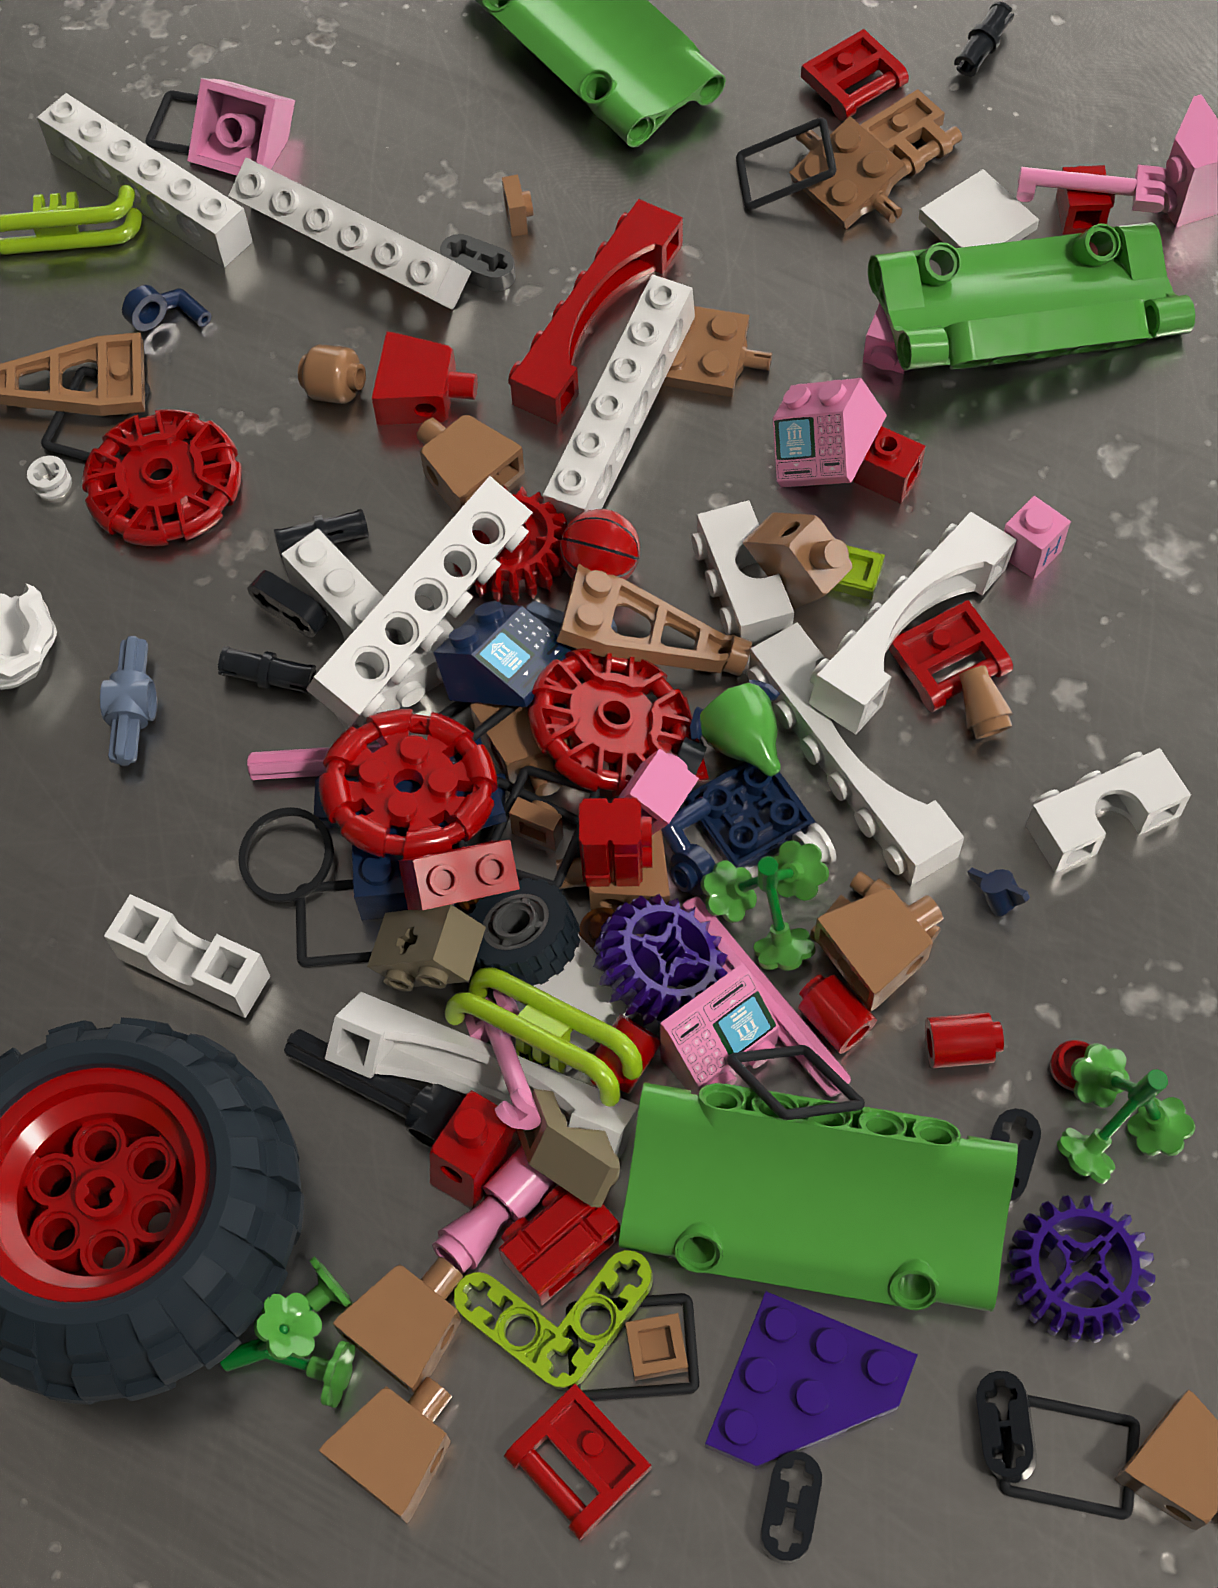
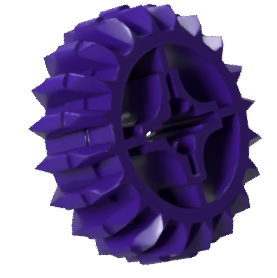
M660 894L651 897L648 901L641 895L633 899L630 904L620 905L612 914V917H608L601 926L600 936L597 938L593 948L598 953L593 967L604 972L600 977L599 986H608L613 989L614 992L611 994L610 1002L621 1000L627 1005L625 1016L635 1012L640 1013L643 1026L652 1023L655 1019L660 1025L662 1021L728 974L722 968L728 955L716 950L722 937L711 936L708 933L710 921L700 923L694 917L695 907L684 911L680 908L678 898L665 904ZM680 984L689 988L672 989L668 988L667 985L677 987Z
M1066 1195L1060 1199L1058 1209L1052 1203L1046 1201L1039 1208L1040 1217L1036 1214L1028 1213L1023 1220L1026 1230H1016L1012 1237V1241L1020 1249L1010 1250L1007 1255V1262L1019 1267V1269L1009 1274V1284L1015 1286L1025 1285L1026 1287L1016 1296L1017 1304L1025 1305L1032 1301L1036 1305L1029 1315V1319L1033 1323L1038 1322L1043 1315L1050 1318L1052 1321L1048 1325L1047 1330L1049 1335L1055 1336L1062 1325L1068 1326L1070 1342H1077L1081 1338L1083 1328H1085L1089 1339L1093 1343H1097L1103 1338L1104 1328L1113 1337L1120 1335L1124 1330L1122 1320L1133 1325L1140 1318L1136 1306L1146 1307L1151 1300V1296L1143 1288L1151 1287L1156 1279L1155 1274L1143 1269V1267L1152 1263L1154 1253L1137 1250V1247L1146 1239L1145 1232H1135L1130 1235L1126 1228L1132 1221L1131 1215L1125 1214L1117 1222L1110 1217L1113 1212L1112 1202H1106L1098 1212L1093 1210L1094 1202L1090 1195L1082 1198L1078 1209H1076L1072 1198ZM1079 1230L1090 1233L1097 1238L1091 1242L1081 1243L1072 1239L1068 1234L1062 1237L1058 1232ZM1041 1246L1050 1253L1048 1259L1053 1263L1057 1271V1280L1050 1288L1046 1284L1040 1269L1039 1251ZM1110 1249L1116 1256L1121 1269L1122 1281L1120 1290L1113 1284L1115 1278L1108 1272L1105 1266V1255ZM1091 1254L1096 1255L1088 1265L1090 1268L1088 1272L1086 1271L1080 1276L1076 1275L1070 1283L1065 1282L1073 1271L1071 1269L1073 1265H1077L1081 1261L1085 1262ZM1080 1293L1089 1297L1093 1302L1100 1300L1105 1306L1082 1308L1069 1304L1064 1299L1070 1294Z

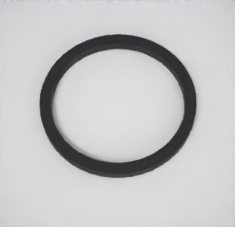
M294 807L280 808L263 815L248 829L240 846L239 868L245 883L257 895L272 902H292L308 896L322 884L330 871L334 855L331 834L318 817L304 809ZM287 816L305 818L318 827L324 840L325 853L319 872L306 886L291 893L275 894L261 889L252 879L248 868V852L254 837L265 825L278 818Z

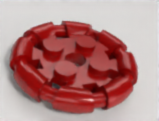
M155 410L156 414L139 418L137 414L111 428L102 436L103 443L100 447L91 450L82 475V489L88 493L85 504L95 521L109 534L119 533L123 535L125 542L135 545L169 546L168 541L185 537L186 541L205 533L223 518L221 512L225 506L233 505L238 495L242 478L241 464L235 460L238 450L228 434L219 425L210 420L204 422L199 419L198 414L189 411ZM194 436L190 444L183 441L184 438L189 439ZM118 452L121 455L127 453L122 462L115 457ZM210 460H213V461L217 462V463L208 464V465H205V464H204L205 461H210ZM167 468L172 470L171 474L165 479L153 480L150 478L152 473L158 469ZM116 483L118 486L108 489L111 484ZM203 490L212 494L207 501L203 499ZM130 508L135 512L131 519L125 517ZM179 514V520L163 523L162 516Z
M575 649L567 652L566 658L561 661L554 659L538 675L532 690L534 705L528 709L531 732L543 754L549 753L556 761L554 768L567 779L590 791L596 792L598 788L610 790L614 797H619L641 763L646 760L644 757L646 754L651 756L658 749H661L665 753L677 756V750L684 737L690 739V725L693 716L680 689L674 690L666 681L668 675L653 663L641 659V662L634 661L635 657H630L629 659L612 657L611 653H607L606 657H601L590 653L592 649ZM583 678L586 682L581 684L578 679ZM653 693L657 700L652 705L645 695ZM557 702L566 704V709L553 706V704ZM612 711L617 713L624 724L616 725L609 722L603 712ZM664 727L666 732L661 731V728ZM569 736L570 744L573 749H570L569 746L564 742V739H566ZM603 761L617 764L616 772L603 769Z
M413 709L389 710L367 717L366 724L357 729L353 726L349 727L334 741L323 760L326 772L319 777V794L329 821L337 823L342 828L340 833L342 837L369 854L382 858L385 857V854H391L408 859L452 850V845L461 840L468 842L480 831L494 807V800L491 798V794L497 790L496 770L485 745H477L472 739L474 733L456 720L432 712L431 716L413 714ZM411 733L428 735L426 740L421 736L411 735ZM376 740L381 748L372 753L367 745ZM459 753L463 758L453 765L449 758ZM345 775L359 777V782L347 781ZM413 780L422 787L416 792L408 793L399 791L395 786L401 781ZM457 791L471 792L466 797L456 796ZM364 809L367 815H356L355 813ZM445 820L449 825L441 828L438 824ZM391 825L409 828L406 836L390 834Z

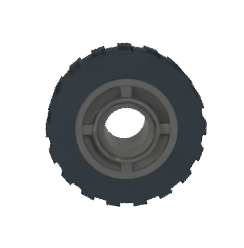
M522 878L521 881H518L519 890L480 899L475 904L473 912L469 913L468 916L486 926L475 963L479 969L494 967L532 986L536 984L542 985L548 982V979L555 974H560L564 970L563 967L574 958V951L576 947H579L580 943L578 936L580 927L564 894L562 895L557 886L554 884L551 886L542 879L536 881L531 878Z

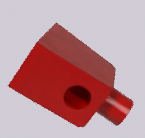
M386 331L372 394L377 425L424 423L430 418L444 422L448 419L452 398L476 399L478 375L476 373L456 372L453 348L449 345Z
M472 1090L467 1093L429 1153L430 1185L470 1210L476 1207L486 1194L482 1186L508 1160L520 1141L516 1128L503 1123L497 1116L495 1108L498 1105ZM452 1170L456 1171L461 1178L451 1174Z

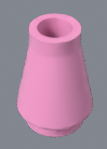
M487 1196L479 1205L438 1230L439 1238L432 1244L434 1252L438 1257L440 1256L451 1263L462 1275L468 1268L476 1269L502 1226L510 1219L509 1213L498 1200Z

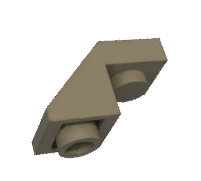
M534 1089L532 1096L538 1109L541 1123L531 1130L516 1128L528 1164L589 1206L601 1207L611 1186L616 1184L620 1173V1162L618 1156L614 1154L606 1131L567 1127L566 1117L561 1113L554 1092Z

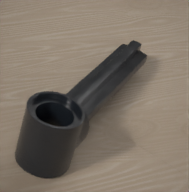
M297 1029L294 1033L290 1034L284 1048L286 1056L405 1117L408 1133L429 1148H432L464 1099L460 1094L440 1084H433L432 1087L426 1086L420 1091L391 1075L374 1074L372 1078H368L325 1060L329 1043L302 1029Z

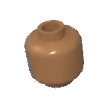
M319 344L312 347L307 354L302 356L298 366V381L312 400L346 404L355 398L358 390L364 387L366 370L364 365L360 364L359 357L353 349Z

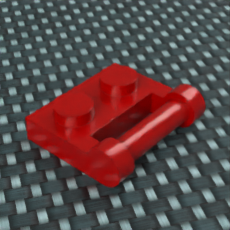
M862 29L801 66V78L831 105L835 116L840 121H845L849 116L852 117L855 115L857 108L891 88L897 90L909 81V75L905 66L865 29ZM877 70L883 73V75L849 95L844 91Z
M969 600L898 635L888 649L916 687L922 703L930 712H935L944 707L946 700L963 692L962 683L959 678V674L985 665L990 677L995 675L1000 678L1013 670V663L1009 654ZM979 650L986 658L940 683H937L932 674Z
M576 1384L561 1396L504 1454V1458L514 1469L521 1467L571 1522L568 1529L579 1541L586 1537L602 1518L652 1469V1465ZM546 1439L557 1448L598 1493L587 1506L536 1451Z

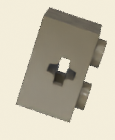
M451 904L427 910H403L385 913L367 967L385 977L384 983L400 991H412L413 987L419 986L445 988L446 984L469 982L486 926Z

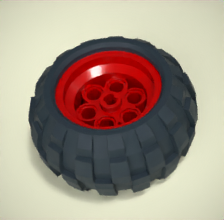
M121 1017L120 1024L97 1029L93 1022L83 1020L48 1030L49 1035H46V1043L24 1054H21L13 1047L0 1056V1378L12 1385L42 1394L51 1400L90 1405L102 1400L127 1398L129 1401H134L177 1387L175 1381L186 1377L203 1366L208 1370L241 1345L242 1343L238 1339L239 1336L262 1311L266 1298L269 1296L270 1299L273 1294H279L288 1276L285 1268L293 1245H296L301 1235L304 1195L301 1191L298 1164L300 1158L289 1126L266 1086L238 1061L235 1054L203 1035L192 1033L188 1035L174 1031L168 1023ZM115 1151L108 1160L95 1162L96 1158ZM160 1160L166 1161L165 1169L160 1176L149 1180L143 1179L145 1169L151 1163ZM72 1179L68 1190L59 1196L66 1183ZM112 1189L109 1193L112 1202L104 1208L96 1209L100 1205L98 1198L103 1193ZM163 1212L171 1213L170 1222L166 1228L156 1233L148 1232L149 1222L155 1215ZM74 1229L75 1237L73 1242L65 1249L55 1251L54 1243L59 1234L66 1230ZM125 1247V1256L122 1262L111 1269H103V1260L106 1254L114 1248Z

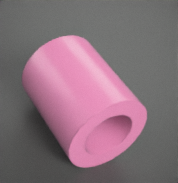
M521 1145L482 1187L488 1196L495 1198L505 1207L511 1219L517 1221L522 1217H527L557 1183L528 1164Z

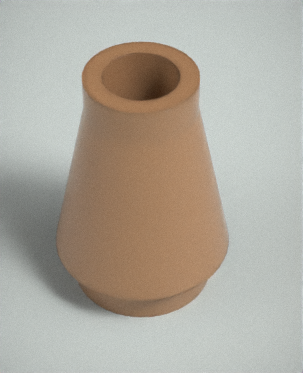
M986 666L975 667L959 674L962 683L967 729L973 730L975 738L990 737L1012 728L1009 717L1013 713L991 679Z

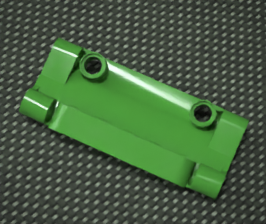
M475 0L503 29L511 32L585 102L599 120L608 125L630 147H637L643 144L675 110L687 102L693 100L701 105H708L719 97L725 87V76L700 54L699 49L687 35L648 0Z
M1153 222L1116 227L1100 223L1079 234L955 248L949 243L939 242L933 244L928 249L871 255L868 262L869 285L886 314L892 331L898 360L903 370L949 365L950 369H964L1124 348L1147 342L1150 338L1188 334L1195 325L1193 301L1188 295L1178 296L1173 292L1167 277L1161 235L1157 225ZM1089 242H1092L1097 247L1098 255L1093 253ZM930 260L937 262L940 266L941 275L933 272L930 267Z
M650 1083L643 1084L621 1222L619 1248L676 1257L681 1266L695 1273H710L901 1306L909 1310H921L928 1308L934 1302L990 1312L994 1311L999 1286L1007 1216L1016 1173L1018 1154L1016 1143L967 1136V1139L961 1138L960 1131L953 1124L945 1120L864 1107L858 1111L783 1120L748 1087L714 1083L704 1086L699 1091V1094L696 1095L691 1094L692 1090ZM769 1091L785 1109L838 1103Z

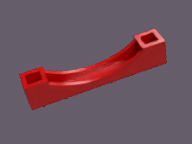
M641 199L637 200L629 213L624 212L621 215L614 234L608 242L603 241L600 244L593 263L587 271L583 270L580 272L575 281L573 291L565 301L561 300L557 304L548 326L544 331L539 330L532 340L530 351L525 358L513 365L508 377V384L511 386L512 405L558 425L579 395L577 367L573 366V361L579 342L587 327L602 307L622 289L650 273L658 272L663 274L682 247L683 217Z

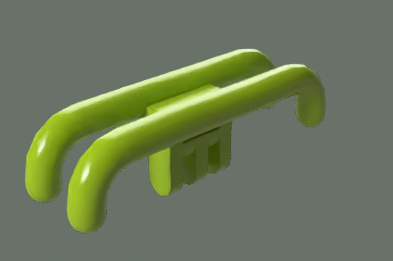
M123 185L119 188L118 197L113 203L105 206L79 208L76 191L67 192L66 205H62L60 193L50 194L49 206H46L43 194L34 195L33 212L0 215V232L33 229L35 235L0 238V254L10 255L123 244L138 233L142 224V213L137 208H132L135 191L130 185ZM126 215L125 222L116 228L79 231L78 225L113 222Z
M494 967L479 969L471 976L469 992L457 993L447 1002L445 1018L448 1023L458 1025L463 1022L465 1013L471 1014L515 1037V1048L517 1051L526 1055L533 1048V1059L542 1064L550 1057L551 1069L560 1073L568 1065L584 1073L596 1083L599 1089L600 1101L605 1106L612 1107L619 1102V1082L613 1071L602 1060L570 1043V1034L573 1030L611 1049L619 1057L622 1063L623 1075L627 1079L635 1080L641 1076L643 1070L641 1054L627 1035L505 971ZM489 988H492L526 1006L516 1015L485 999L489 992Z

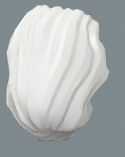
M29 584L25 585L21 596L11 598L6 594L0 593V690L16 688L35 678L42 667L43 659L57 636L56 627L50 617L48 607L42 598L41 592Z

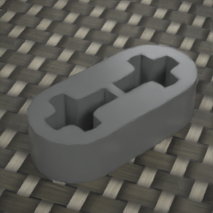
M464 234L451 235L442 242L440 246L441 255L471 271L467 282L495 292L503 291L514 283L516 278L514 257L505 249Z

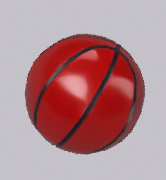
M594 509L580 513L567 525L560 540L561 562L565 571L572 579L578 564H581L591 571L598 570L627 580L634 572L639 562L638 559H640V542L635 528L621 514L608 509Z

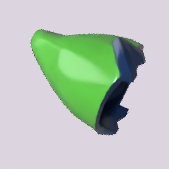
M749 680V683L728 688L711 701L705 709L696 707L690 725L691 739L700 740L703 736L707 744L716 751L728 757L752 764L767 776L778 774L781 769L776 749L778 730L771 701H775L780 693L771 684L757 680Z

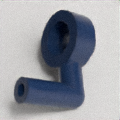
M142 285L131 290L126 295L122 305L123 317L139 331H148L156 327L164 318L166 311L175 307H179L201 327L208 325L212 318L208 310L181 288L160 294L152 286Z
M703 797L697 798L678 810L670 823L661 829L662 835L673 852L670 860L672 881L681 891L693 896L704 894L701 888V880L704 875L713 872V867L716 864L704 848L697 844H690L683 832L711 813V806Z

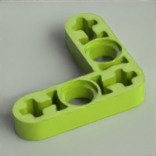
M631 1250L615 1253L606 1262L558 1327L494 1277L482 1272L468 1274L458 1282L454 1290V1303L456 1309L466 1321L548 1386L558 1391H568L574 1384L579 1385L585 1380L623 1329L625 1322L629 1321L649 1294L653 1285V1274L649 1262L642 1254ZM634 1264L638 1265L637 1274L641 1284L637 1288L631 1284L624 1287L618 1298L621 1302L627 1304L622 1311H619L610 1298L598 1292L603 1286H606L612 1294L620 1282L616 1270L620 1266L629 1270ZM486 1286L490 1287L487 1296L501 1310L504 1308L505 1301L508 1300L513 1304L500 1314L493 1330L487 1326L495 1320L491 1313L481 1306H477L473 1311L468 1310L472 1302L467 1294L472 1288L481 1291ZM594 1305L606 1308L611 1314L609 1328L599 1335H590L581 1326V1317L584 1311ZM519 1316L532 1319L536 1326L533 1340L524 1346H515L509 1343L506 1337V1328L509 1322ZM570 1329H573L583 1343L594 1347L589 1355H586L580 1347L571 1360L576 1368L575 1372L571 1376L562 1372L555 1378L551 1376L555 1367L550 1359L555 1353L560 1356H565L574 1343L565 1336Z

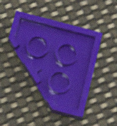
M765 1291L705 1442V1448L756 1470L775 1462L784 1454L800 1450L804 1447L808 1448L875 1417L879 1418L896 1411L901 1403L918 1354Z

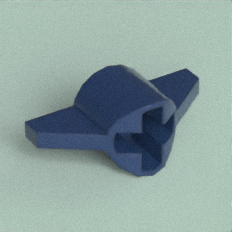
M972 867L967 871L970 879L981 888L992 913L996 917H1002L1014 907L1026 903L1030 899L1027 890L1018 887L1013 874L1009 870L998 869L987 874Z

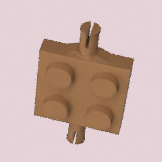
M849 116L830 134L837 168L836 174L827 180L802 190L846 230L862 215L875 209L889 223H894L896 221L895 217L899 219L901 216L902 208L890 200L888 195L892 187L908 173L906 164ZM813 130L796 136V140L801 142L810 152L789 172L794 183L828 170L822 138Z
M694 306L695 318L662 386L733 397L736 380L744 367L770 371L772 353L747 349L746 337L750 315Z

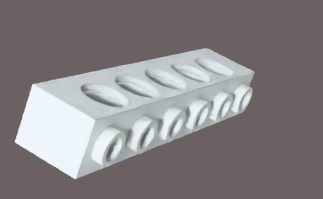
M65 93L37 117L50 153L117 197L121 186L130 185L135 191L133 208H137L142 214L225 268L253 242L243 207L69 94Z
M247 157L228 195L452 310L471 273L470 270L453 260Z
M653 274L651 275L543 493L545 503L551 502L557 513H563L567 520V525L580 513L588 510L602 509L695 318L692 287Z
M489 476L313 677L306 690L350 727L360 715L365 719L374 715L386 700L380 694L390 680L397 686L403 681L416 665L409 659L419 646L426 652L432 647L445 631L438 625L448 613L456 618L473 598L467 590L476 580L484 585L500 567L501 563L495 558L505 547L512 553L529 531L523 525L533 512ZM472 530L484 532L489 537L491 544L478 542L474 538ZM451 562L456 564L461 569L463 577L451 576L445 570L444 563ZM424 595L433 602L435 610L426 611L420 608L415 601V596ZM394 628L399 630L404 635L406 644L397 645L392 643L387 638L385 629ZM366 662L372 665L376 671L377 678L365 679L361 677L356 670L355 664Z

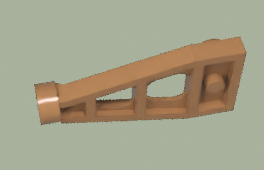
M141 333L96 336L1 363L0 405L97 416L145 412L144 342ZM86 362H93L98 365V386L96 389L84 392L68 390L62 386V374L66 369ZM43 370L50 371V388L48 390L27 391L19 389V378L21 376Z
M578 564L573 577L556 641L577 649H592L590 653L601 657H606L607 653H611L612 657L629 659L630 657H635L634 661L641 662V659L658 665L715 673L724 671L736 676H741L752 647V641L735 635H725L623 578L608 575L598 570L591 571L581 564ZM624 606L647 618L651 624L649 636L636 638L617 634L611 627L615 608ZM670 626L695 640L693 650L663 645L661 643L663 627Z

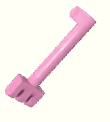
M1138 165L1135 178L1021 167L1018 178L1017 200L1021 202L1032 201L1036 186L1133 196L1132 211L1158 213L1164 209L1163 196L1165 195L1166 187L1164 182L1166 181L1167 171L1163 167Z
M497 990L493 991L498 1006L516 1015L520 1013L515 999ZM486 997V998H485V999H487V1000H489V1001L495 1003L491 998H489V997ZM467 1013L464 1020L470 1037L485 1043L490 1040L513 1105L507 1101L500 1103L495 1108L497 1116L503 1123L512 1128L524 1130L536 1128L541 1123V1118L510 1035Z

